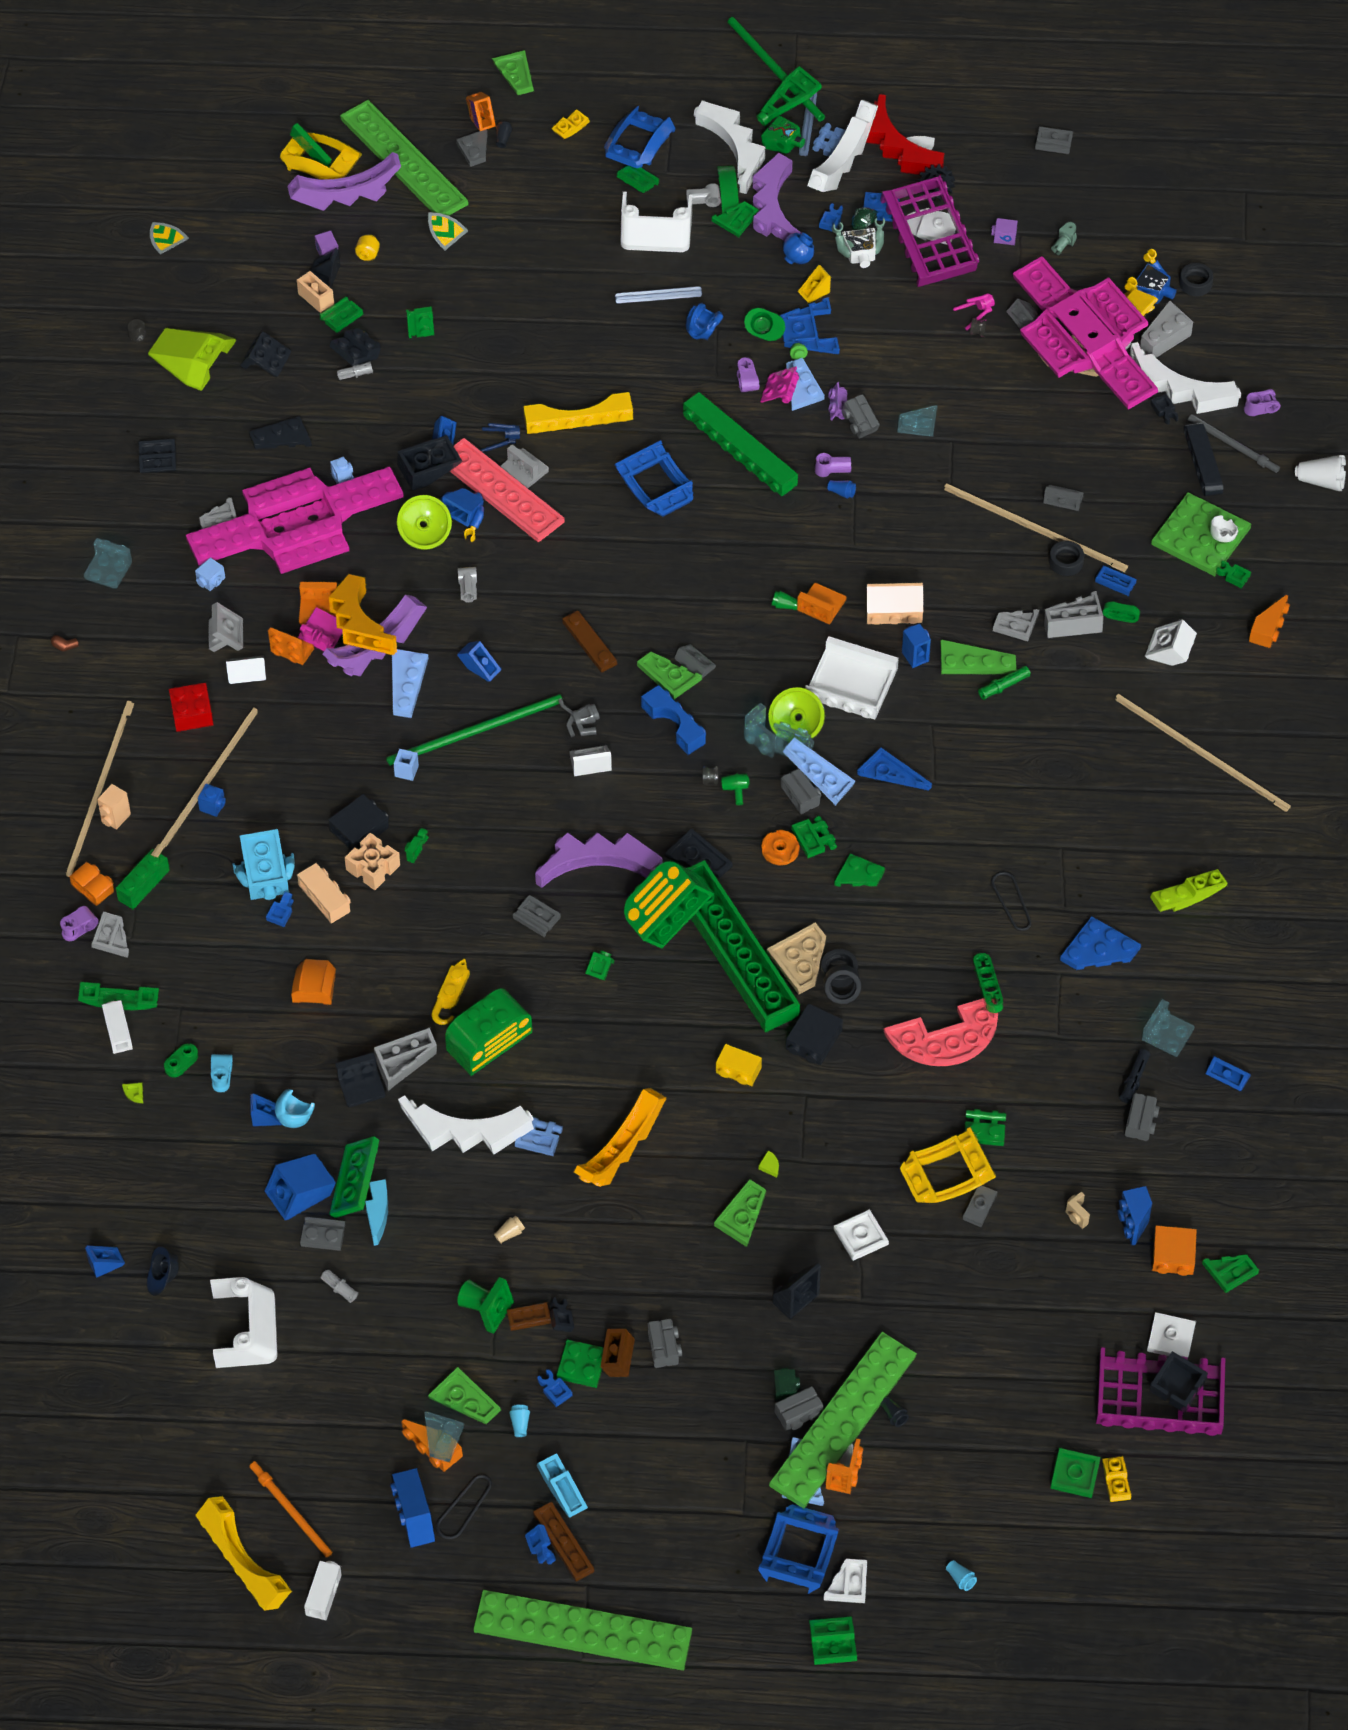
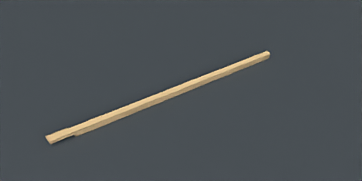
M947 483L944 486L946 487L944 490L1053 540L1058 542L1072 541ZM1079 544L1084 554L1109 565L1113 563L1112 567L1125 572L1127 570V565Z
M1120 694L1116 696V701L1260 795L1274 802V805L1285 812L1290 809L1291 806Z
M127 701L66 872L68 877L73 873L98 803L97 799L100 797L127 721L126 716L131 715L134 703H131L132 701Z
M253 708L161 844H158L152 852V856L158 857L164 847H167L197 803L198 796L205 784H210L257 715L258 711L256 708Z

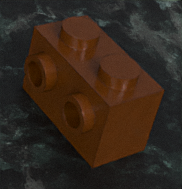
M607 1329L601 1368L609 1377H629L635 1339L627 1329Z

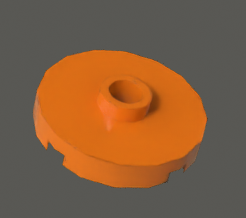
M777 830L764 837L761 850L762 855L768 862L775 865H787L798 857L800 846L794 834L789 831Z

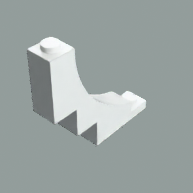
M865 100L860 101L856 116L852 117L833 153L821 166L813 169L808 183L809 187L821 192L837 189L842 173L849 172L854 157L861 155L878 105Z
M701 101L699 107H696L694 111L696 124L711 130L729 145L738 165L740 192L747 194L753 182V176L759 171L765 160V147L752 143L753 129L739 125L740 112Z
M1138 342L1131 343L1130 357L1158 387V392L1166 391L1173 404L1192 401L1197 414L1238 406L1241 392L1236 387L1234 381L1213 383L1187 378L1164 366L1153 354L1145 355Z
M405 1095L398 1099L401 1109L432 1151L453 1139L464 1153L483 1140L491 1152L495 1154L516 1141L520 1136L522 1137L534 1129L532 1115L528 1110L524 1111L521 1106L492 1118L469 1120L441 1114L425 1104L417 1108L414 1101H409Z

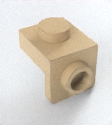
M1080 1192L1077 1196L1073 1195L1068 1199L1066 1213L1074 1224H1078L1083 1229L1089 1223L1090 1214L1081 1206L1085 1195Z

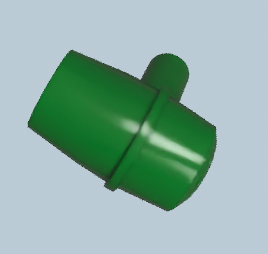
M736 773L722 777L723 790H735L736 805H743L742 789L749 787L748 775Z

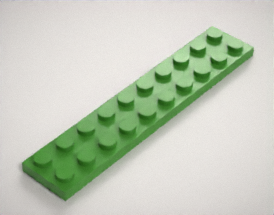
M369 100L340 115L344 124L381 161L392 152L398 154L401 167L395 175L432 213H441L449 216L468 205V200Z
M881 1332L771 1480L769 1486L804 1509L826 1480L828 1464L840 1461L879 1408L882 1400L888 1396L915 1359L917 1353L884 1332Z
M483 1590L474 1632L684 1671L692 1628Z

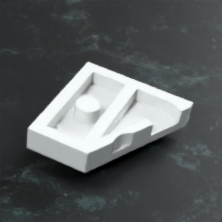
M846 1559L841 1566V1570L834 1577L828 1591L824 1593V1600L865 1603L867 1560Z

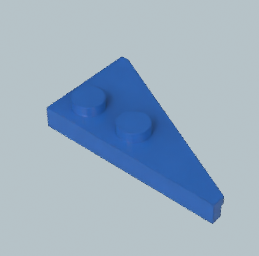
M882 748L857 770L859 776L928 791L932 788L931 782Z

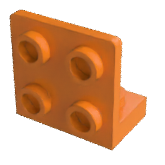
M300 582V625H306L316 607L336 617L335 613L330 612L329 596L337 588V582Z
M814 583L807 594L803 592L799 594L797 610L830 625L845 603L846 596L818 583Z
M271 627L268 630L271 652L277 656L285 657L293 663L304 665L314 650L313 644Z
M856 1438L850 1467H846L841 1463L828 1464L826 1489L850 1494L852 1487H856L857 1474L861 1468L863 1447L860 1446L861 1439Z

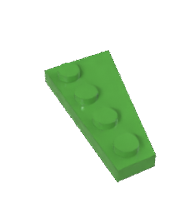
M941 640V674H1010L1016 671V655Z

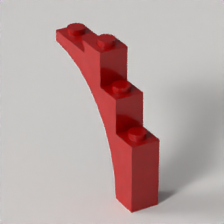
M879 94L878 101L874 102L875 105H878L866 143L880 144V150H883V157L898 159V165H901L902 173L920 175L921 172H926V167L931 169V165H934L937 168L938 164L943 168L944 153L918 146L897 131L887 115L885 106L886 95Z

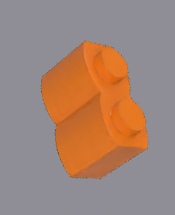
M86 862L69 876L74 888L84 894L96 906L114 892V883L111 878L100 874V870L94 864L91 865Z

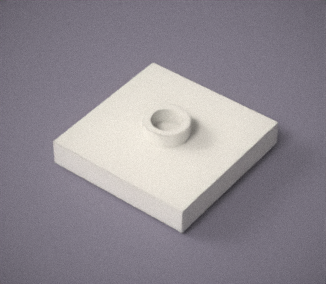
M936 211L923 216L917 237L933 241L954 235L956 228L949 213Z
M870 1209L834 1225L836 1234L853 1261L889 1245L887 1237Z
M1155 1312L1147 1351L1169 1356L1173 1351L1181 1357H1187L1188 1360L1196 1321Z

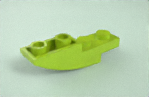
M1217 869L1186 878L1183 884L1153 892L1150 898L1160 912L1172 909L1175 912L1210 897L1226 887L1228 883Z

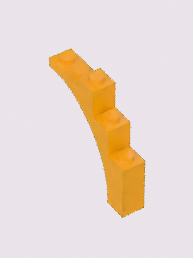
M652 1088L643 1089L630 1114L608 1144L590 1161L577 1165L574 1173L579 1175V1179L586 1183L592 1182L600 1187L609 1185L620 1163L628 1162L638 1141L647 1138L667 1097Z

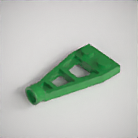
M800 66L797 67L785 78L761 112L756 116L758 121L763 126H766L772 119L810 99L822 88L821 83ZM794 85L801 93L794 98H789L785 93L789 87ZM779 98H782L786 104L778 109L773 106Z

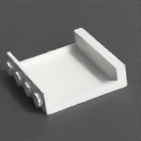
M828 636L823 656L809 686L806 685L805 689L813 692L823 704L829 707H836L846 712H852L875 720L897 672L898 658Z

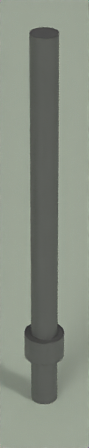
M1192 414L1189 416L1188 421L1193 424L1203 422L1208 433L1257 461L1258 465L1263 468L1267 467L1275 473L1279 471L1280 467L1269 461L1268 457L1259 455Z

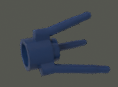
M488 423V426L491 427H482L483 431L504 432L505 438L509 440L483 448L480 451L483 453L508 444H516L515 440L520 439L519 425Z

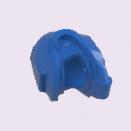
M703 303L693 306L686 319V330L694 339L708 340L722 320L723 314L720 311L712 313L706 309V305Z

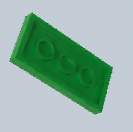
M373 1136L345 1146L330 1210V1215L334 1218L364 1209L375 1157L378 1151L379 1139Z

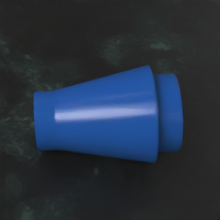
M830 480L828 491L848 499L854 496L856 485L852 481Z

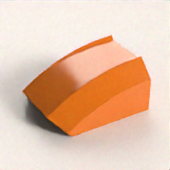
M305 959L297 966L291 993L292 1002L331 1005L336 968L328 960Z

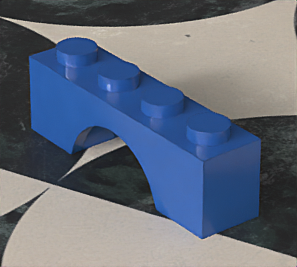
M658 685L641 696V707L652 719L667 718L679 726L676 732V743L687 755L706 744L705 729L699 726L693 717L683 710L679 702H675L671 698L667 690H663Z

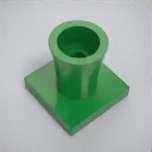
M501 1277L498 1278L491 1291L472 1280H467L462 1285L458 1295V1305L479 1311L486 1330L493 1334L507 1314V1310L514 1303L507 1280Z

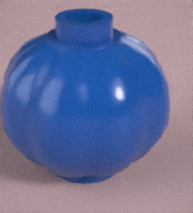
M792 233L788 235L783 243V251L786 255L785 260L790 264L808 263L814 255L812 238L806 233Z

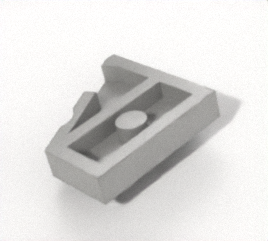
M228 498L222 506H216L209 513L199 517L201 529L237 518L232 498Z
M1033 610V613H1022V611H1015L1013 613L1001 612L994 623L993 631L1028 641L1038 618L1039 610Z
M103 912L92 942V948L128 958L129 949L127 948L126 934L121 916Z

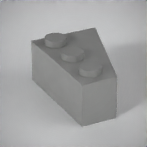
M1092 592L1091 596L1085 598L1078 597L1076 601L1068 604L1064 602L1045 609L1044 627L1047 638L1102 632L1103 613L1097 592Z
M430 1028L374 1047L376 1063L388 1091L436 1055L437 1044Z

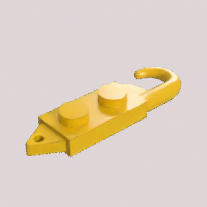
M465 959L455 966L451 965L437 996L438 999L431 1016L434 1022L439 1025L449 1024L454 1019L452 1015L448 1019L443 1020L439 1017V1013L442 1008L451 1009L455 1007L470 976Z

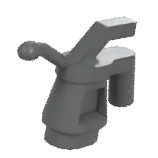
M562 699L558 700L561 707L571 714L566 725L571 737L575 736L572 729L573 722H575L580 736L596 734V727L583 728L582 726L583 724L595 723L596 720L600 719L595 704H586L580 709L572 711L564 705Z

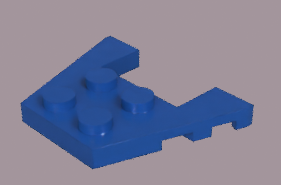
M829 297L822 299V302L817 304L813 302L804 309L800 310L798 308L779 315L785 322V332L782 335L784 347L791 348L794 344L801 343L810 351L839 354L840 349L837 337L819 339L814 319L816 315L831 314Z

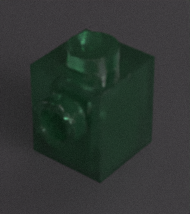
M781 1368L774 1370L776 1402L796 1394L797 1389H800V1378L795 1377V1369Z

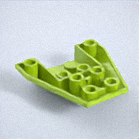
M165 328L148 352V355L185 385L202 391L210 380L209 368L221 351L225 353L230 351L236 339L221 333Z

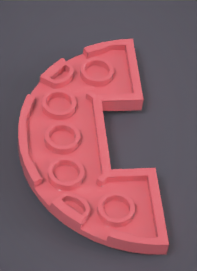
M979 999L957 1006V1011L963 1023L928 1033L920 1017L884 1028V1034L897 1051L915 1062L930 1066H951L974 1058L987 1047L996 1031L998 1013L987 1011L984 1000Z

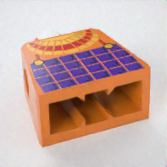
M483 92L467 96L466 101L470 118L479 131L495 127L490 97Z

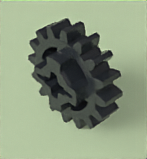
M938 164L937 168H935L934 165H931V169L926 167V172L920 173L922 178H918V182L941 176L942 180L947 184V192L953 193L951 188L955 187V178L952 176V171H948L947 166L942 168ZM938 188L928 190L929 194L939 191ZM941 195L935 196V197H932L931 199H932L933 202L935 201L936 198H938V200L941 201V199H942L941 197H942V196H941Z

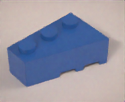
M417 1468L392 1474L394 1483L390 1484L393 1496L397 1495L395 1504L397 1511L401 1510L399 1518L401 1525H405L410 1547L435 1542L431 1515Z

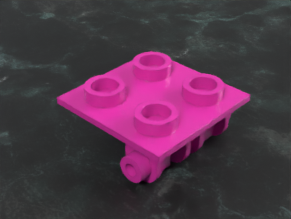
M797 367L770 374L760 402L763 403L780 397L782 402L789 403L792 400L797 381L799 380L798 373L796 372Z
M316 607L306 625H301V633L298 638L325 651L326 648L335 647L343 631L337 628L335 616Z

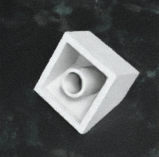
M1184 620L1157 627L1154 630L1145 657L1172 666L1184 663L1189 657L1197 633Z

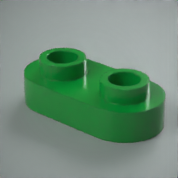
M1111 601L1105 603L1103 615L1109 619L1135 623L1139 620L1140 610L1134 605Z
M184 1044L176 1050L164 1063L165 1073L170 1077L182 1075L198 1059L196 1046Z

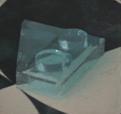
M934 405L900 414L898 433L933 437L937 406Z
M426 1411L425 1420L430 1457L450 1463L464 1428V1423Z

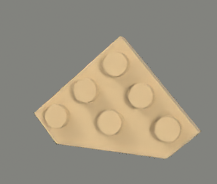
M815 922L767 949L769 957L798 994L807 991L816 984L826 935Z

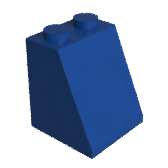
M316 1154L276 1165L266 1186L265 1193L284 1220H289L329 1197L336 1182Z

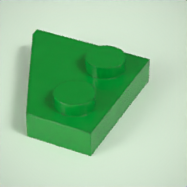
M744 201L736 207L725 210V213L719 216L714 215L712 222L740 237L753 221L759 209Z
M850 854L835 880V886L840 887L841 884L877 886L885 872V867Z
M1248 1255L1221 1257V1260L1211 1261L1207 1258L1202 1262L1203 1266L1225 1293L1259 1273V1269Z

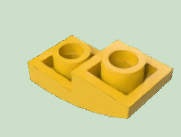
M576 109L567 119L563 117L552 130L563 139H566L577 133L590 121L588 117Z
M1123 1456L1103 1459V1469L1110 1502L1131 1500V1491Z

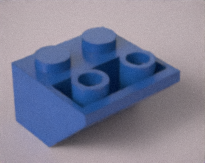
M1146 1186L1123 1191L1122 1199L1119 1200L1120 1209L1117 1211L1120 1222L1123 1221L1124 1234L1126 1239L1130 1240L1131 1245H1136L1149 1223L1152 1201Z

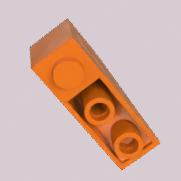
M1288 595L1282 597L1256 617L1251 629L1249 642L1271 648L1272 642L1277 641L1279 635L1277 629L1282 628L1285 619L1283 614H1287L1290 604L1287 603Z
M402 1421L403 1435L408 1440L412 1439L416 1443V1448L419 1452L425 1453L435 1468L439 1467L445 1472L463 1457L462 1447L448 1433L411 1421Z

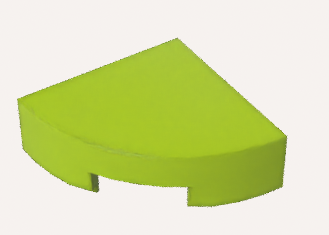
M142 1083L122 1084L124 1094L128 1099L136 1103H143Z
M768 1151L759 1165V1170L777 1178L779 1163L776 1156Z

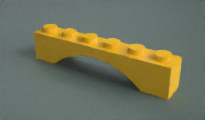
M629 392L612 394L601 403L581 410H558L543 404L523 406L527 434L633 420V407Z
M224 1497L208 1498L196 1514L201 1526L206 1529L212 1541L222 1551L223 1556L232 1565L235 1573L240 1576L246 1588L258 1601V1605L264 1611L278 1609L292 1592L280 1575L263 1570L248 1556L237 1533L234 1511Z

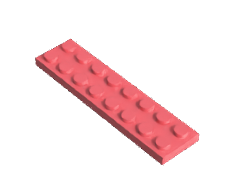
M465 438L454 445L462 459V463L450 472L473 491L479 492L483 499L538 543L564 523L562 515Z

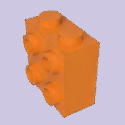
M1156 1226L1152 1271H1157L1161 1274L1178 1273L1182 1276L1193 1275L1197 1229Z

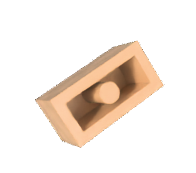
M311 271L297 279L298 294L317 311L322 313L334 305L333 290Z
M113 784L97 799L101 821L108 827L111 826L117 830L131 815L127 793Z

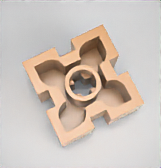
M369 833L360 842L361 848L359 850L354 848L345 857V864L348 872L357 878L363 876V882L376 890L385 881V874L391 875L400 866L399 852L389 845L385 848L382 847V841Z

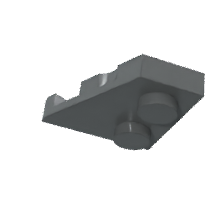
M487 129L456 139L457 145L470 167L486 162Z

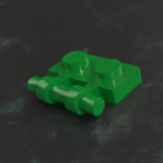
M820 816L814 819L815 824H812L807 819L792 825L791 828L807 858L825 852L824 845H828L830 850L837 848L835 837L833 834H830L827 823ZM817 832H821L822 837H819Z
M974 1109V1111L966 1110V1118H974L973 1122H965V1132L970 1127L977 1137L979 1144L1004 1146L1005 1125L997 1123L998 1121H1006V1113H998L996 1110H992V1112L980 1111L981 1109ZM980 1119L991 1120V1124L980 1123Z

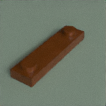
M578 610L562 618V623L601 673L617 665L616 658Z
M550 1502L533 1511V1515L539 1525L545 1526L550 1542L574 1580L577 1582L593 1573L594 1567L553 1503Z

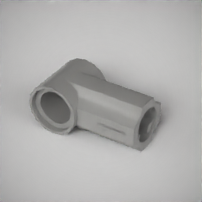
M709 184L703 189L686 190L687 205L689 195H692V204L706 203L709 207H716L721 203L720 188L716 184Z
M476 567L458 568L461 600L473 602V600L477 599Z

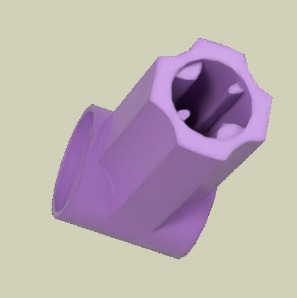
M821 453L816 457L815 473L820 477H827L830 473L851 472V457H831L827 453Z

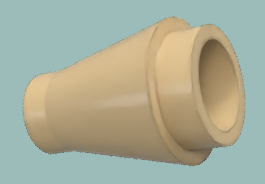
M517 1216L509 1217L501 1228L494 1233V1236L501 1244L521 1234L525 1227Z

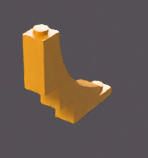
M348 574L329 596L330 612L336 614L337 628L343 631V644L394 655L397 652L396 636L384 633V627L371 620L360 607L362 598L366 594L365 578Z

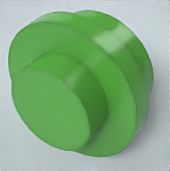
M801 343L794 344L790 349V356L794 360L804 359L808 353L806 346Z

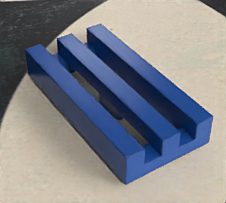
M1103 565L1095 582L1129 596L1137 579Z

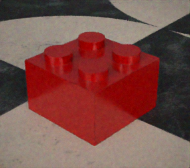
M206 683L169 689L176 732L213 726Z

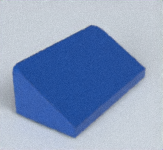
M440 416L434 425L433 439L447 435L452 445H454L457 422Z
M1215 1056L1205 1073L1239 1091H1242L1251 1074Z

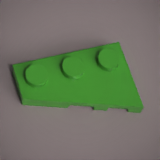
M525 50L492 58L495 66L517 95L534 91Z
M653 652L648 653L637 661V666L663 690H667L673 699H676L702 680V675L698 673L693 674L683 666L678 667L672 664L670 660Z
M749 1180L717 1218L714 1226L747 1247L766 1195V1189Z
M458 1367L428 1395L429 1399L484 1424H487L501 1411L500 1407Z

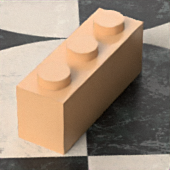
M315 863L297 874L299 886L331 924L350 912L349 904L351 901L345 893H341L338 884L334 880H330L324 868H320Z

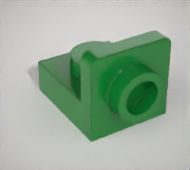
M601 950L600 953L593 952L585 974L605 981L611 963L614 964L615 960L610 958L611 954Z

